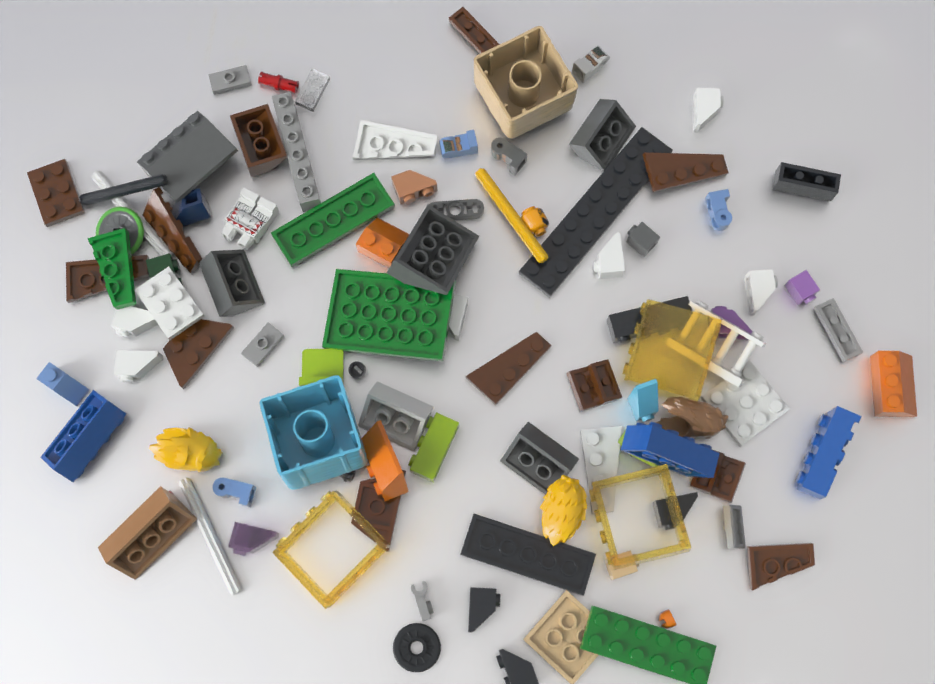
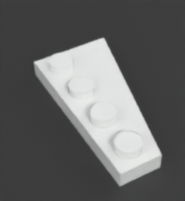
M361 120L352 158L353 160L434 156L438 135Z
M622 425L580 431L592 514L614 511L620 452L618 440L621 437Z

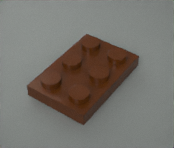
M66 159L27 172L46 227L85 214Z

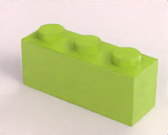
M437 412L434 417L430 416L426 425L428 431L425 436L422 435L417 444L419 451L417 455H412L408 464L411 467V473L433 483L459 428V422Z

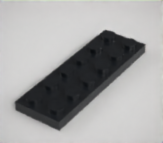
M473 514L460 554L582 596L585 594L596 553L562 542L553 546L549 538L546 539L544 536L477 514Z

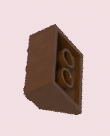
M268 104L230 115L251 177L270 172L287 158Z

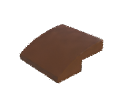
M608 359L566 373L580 412L623 398Z
M718 452L720 454L714 478L693 477L690 486L732 503L746 463Z

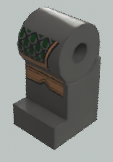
M496 138L492 141V156L497 160L507 163L509 165V172L516 176L527 162V153L504 138Z

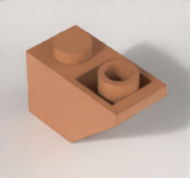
M412 170L391 176L400 205L404 203L411 204L420 197H430L438 191L436 180Z

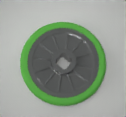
M127 207L112 208L105 212L98 221L96 236L126 228L129 231L131 255H133L143 241L144 227L142 220L136 212Z

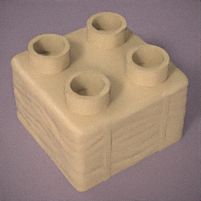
M542 26L534 27L474 58V83L493 117L509 139L516 138L572 109L578 84Z

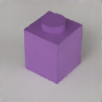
M807 270L791 278L784 285L797 305L803 302L805 304L812 302L817 298L815 295L820 291Z

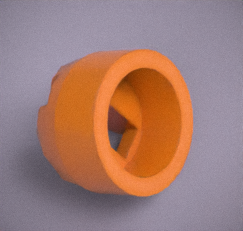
M669 609L659 615L658 621L664 619L666 622L661 625L663 628L668 629L677 625Z

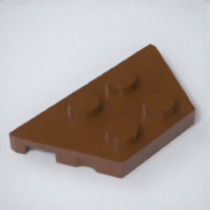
M200 319L169 340L164 346L163 351L181 388H186L234 329L231 324Z
M402 470V471H403V474H404V477H405V476H406V470ZM375 478L360 481L351 524L386 552H389L401 495L384 501L382 494L377 495L373 483L377 482Z

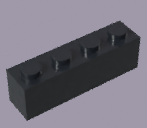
M688 296L609 315L606 321L613 343L625 344L636 337L646 339L653 333L658 332L659 335L670 332V329L677 327L678 330L684 329L693 313L691 306L688 305L690 303Z

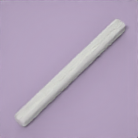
M95 171L92 175V179L101 189L114 186L102 171ZM124 196L111 199L117 207H127L138 214L144 227L143 237L160 256L168 253L171 256L173 255V252L169 250L168 246Z
M184 478L179 482V485L193 515L197 518L196 521L230 594L235 595L242 591L241 585L191 479Z

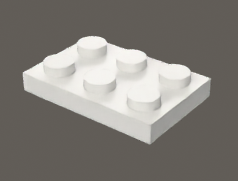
M169 266L134 290L169 340L205 317Z

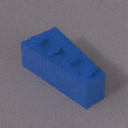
M839 406L821 415L818 421L819 431L811 439V444L813 445L811 452H807L803 461L806 465L796 479L798 483L797 490L818 499H823L827 496L837 474V470L834 467L835 465L838 466L843 460L845 451L842 449L852 440L854 435L851 432L854 423H859L862 416Z

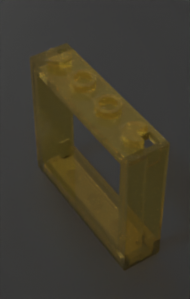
M667 464L591 482L592 489L588 490L590 500L596 503L597 510H594L597 523L601 522L603 530L599 531L602 544H607L609 552H605L608 565L612 564L613 570L690 552L691 544ZM659 475L678 544L618 558L600 489Z
M329 491L326 495H323L320 499L322 501L317 508L313 506L305 514L307 518L302 523L300 521L297 522L290 529L292 533L287 538H281L276 545L277 548L272 552L325 609L330 608L391 546L339 491ZM337 501L373 538L377 545L327 595L287 551Z

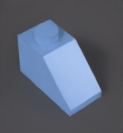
M50 362L36 378L75 406H78L89 392L87 387Z

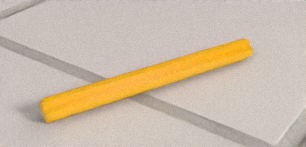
M484 168L478 169L475 172L477 179L538 263H544L549 258L548 254L524 224Z

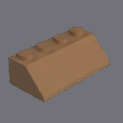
M160 486L98 549L107 565L136 580L197 518L175 495Z

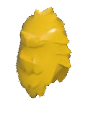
M179 427L166 428L163 430L164 433L156 436L157 444L149 446V449L155 454L154 458L164 463L168 468L189 470L190 472L198 471V473L209 471L214 466L220 465L219 458L223 454L211 437L204 435L202 432H196L190 427L188 429Z
M562 475L560 479L548 487V492L543 497L545 500L540 506V509L543 510V534L546 539L549 537L553 546L560 542L565 543L568 539L570 540L574 536L576 529L578 530L581 526L582 520H586V492L579 484L578 479H573L566 475Z

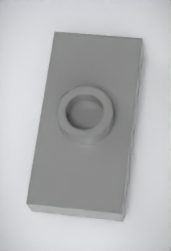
M246 65L208 74L213 94L252 85Z
M268 322L241 354L258 367L284 338V334Z
M723 505L727 549H744L746 544L742 507L740 505Z

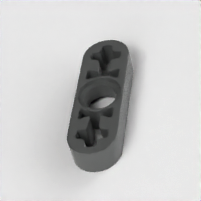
M479 199L437 201L429 204L433 208H437L438 211H443L441 212L443 214L444 207H446V216L454 221L479 219L484 214V204ZM474 205H477V213H474L473 210H467L472 209ZM458 206L461 212L458 215H453L449 211L450 208ZM464 206H466L467 214H464Z

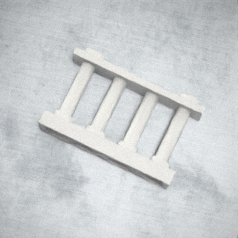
M699 300L696 303L690 301L688 305L695 308L680 336L676 338L669 337L665 345L735 386L740 387L745 380L741 377V371L757 344L765 347L766 342L762 341L764 337L754 331L750 334L709 311L707 309L708 305ZM704 313L713 320L698 346L691 348L686 345L688 343L686 340L701 314ZM721 323L730 328L731 331L717 355L710 359L705 356V349ZM738 334L750 341L734 368L731 367L729 370L723 366L724 362L722 361Z

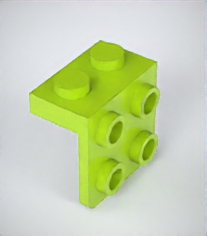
M304 349L302 351V377H299V386L308 385L335 375L340 376L344 385L343 350Z

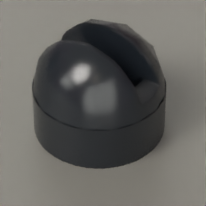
M355 361L350 364L348 371L352 377L361 378L366 373V367L362 362ZM355 366L362 370L361 374L354 368Z

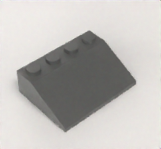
M196 111L167 137L159 141L154 148L145 153L137 163L149 177L165 174L168 184L160 188L178 203L237 153L238 150L205 116Z
M427 205L387 273L404 284L447 295L477 242L479 235L432 206Z

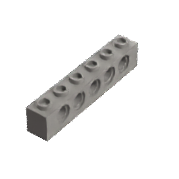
M290 91L274 95L272 100L302 211L306 212L319 205L321 201Z

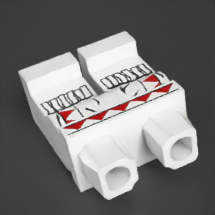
M243 187L238 201L223 220L225 226L221 234L229 241H232L236 234L241 235L237 243L242 248L248 250L253 243H259L260 238L279 214L278 207L271 201L263 197L260 198L258 194Z

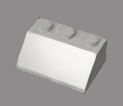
M377 381L367 395L358 426L369 430L377 421L381 420L390 441L415 451L431 416L433 406Z

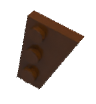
M813 543L747 546L750 590H755L762 585L772 583L779 578L789 574L792 575L815 565Z

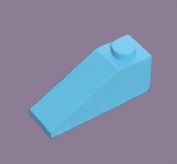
M656 379L636 385L627 398L636 421H650L655 418L654 415L659 411L658 382Z

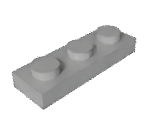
M834 298L813 308L842 362L863 353Z

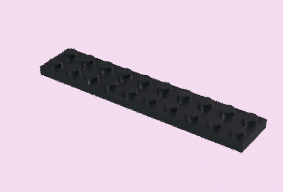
M641 127L542 243L541 246L549 258L544 263H538L532 255L519 270V274L550 298L649 181L643 154L645 152L672 153L673 149Z

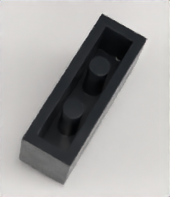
M781 162L775 171L772 189L832 201L839 192L841 174Z

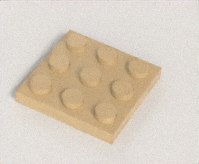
M566 590L523 640L570 684H574L597 658L598 654L580 649L590 611Z

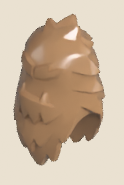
M670 397L666 399L662 406L668 409V412L675 415V417L661 418L660 421L655 423L662 425L664 430L669 429L679 432L681 437H703L710 439L726 428L725 424L729 416L723 415L721 409L715 408L706 402H700L692 398Z

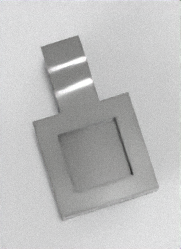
M423 581V590L421 592L416 591L414 584L411 585V591L415 595L422 621L431 619L430 614L434 612L430 600H425L428 586Z

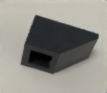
M504 649L498 650L500 655L496 656L499 667L500 669L505 668L507 674L504 677L505 684H539L531 662Z

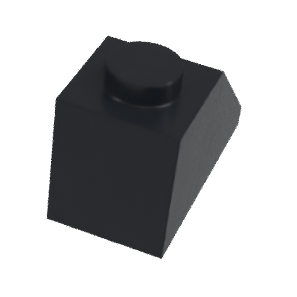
M694 492L654 501L652 504L658 528L664 527L665 530L678 528L677 524L683 522L696 501L698 493Z
M470 587L468 632H474L496 611V607H500V594L496 593L497 589Z

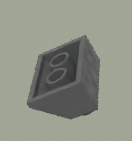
M600 99L569 145L580 158L604 171L614 160L636 125L617 100Z
M244 249L211 251L199 262L219 317L235 316L265 303Z
M527 422L517 434L500 462L546 495L548 487L560 479L562 475L568 476L579 461V458L533 424Z

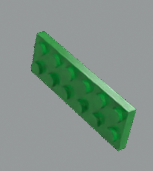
M372 173L272 231L271 235L291 267H294L395 207V204L375 173Z
M591 606L580 649L688 684H707L716 645Z

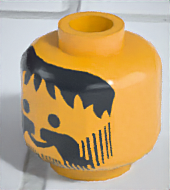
M532 206L521 213L522 221L535 237H540L546 233L545 229L549 226V221L541 208Z

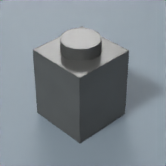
M641 222L638 226L633 225L627 232L629 236L626 242L645 257L658 243L660 236L644 222Z

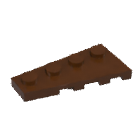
M646 152L643 154L653 192L721 177L729 173L723 154Z
M155 188L151 193L142 216L188 272L193 273L197 271L199 262L203 258L191 238L184 235L182 223L180 220H175L171 213L173 210L169 202L165 203L161 196L163 194L161 188Z
M131 256L134 282L150 277L146 264L149 256ZM96 259L66 262V301L68 303L107 291L104 277L101 276L100 267Z
M535 332L468 374L465 378L496 406L552 345L539 333Z

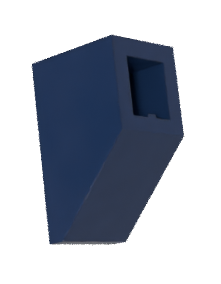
M200 188L192 190L178 203L175 202L171 211L175 220H180L183 226L211 218L209 204Z

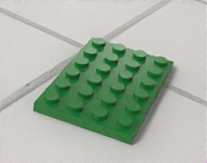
M336 269L322 347L324 349L444 361L456 281L453 283L448 294L444 295L404 284L387 273Z

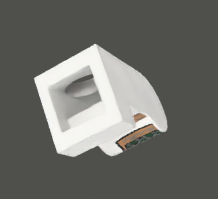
M596 46L582 59L579 58L573 63L572 72L582 83H585L608 62L610 56L600 46Z

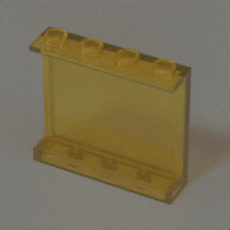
M647 299L646 303H642L640 314L643 315L641 323L637 322L634 334L637 337L635 343L631 342L628 354L631 355L629 363H625L623 369L624 380H631L642 384L656 379L658 389L690 398V400L698 402L723 319Z

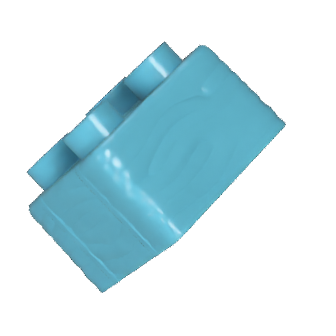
M331 376L260 400V409L267 429L277 472L289 489L296 490L360 469L367 464V456L340 376Z

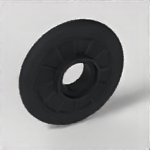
M412 623L403 627L397 633L393 642V654L397 663L410 672H423L430 669L437 662L441 651V644L437 633L431 627L422 623ZM414 641H419L423 645V651L420 654H414L411 651L410 647Z

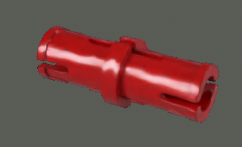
M262 71L259 74L258 84L274 87L278 91L282 89L295 94L298 92L296 88L299 89V81L283 78L279 74L275 76Z

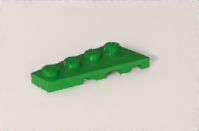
M123 228L88 238L89 244L94 251V257L98 261L101 276L104 277L106 282L105 286L113 307L118 310L136 305L129 231Z

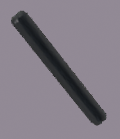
M160 174L81 194L79 197L80 203L82 205H90L165 186L168 184V180L165 174Z

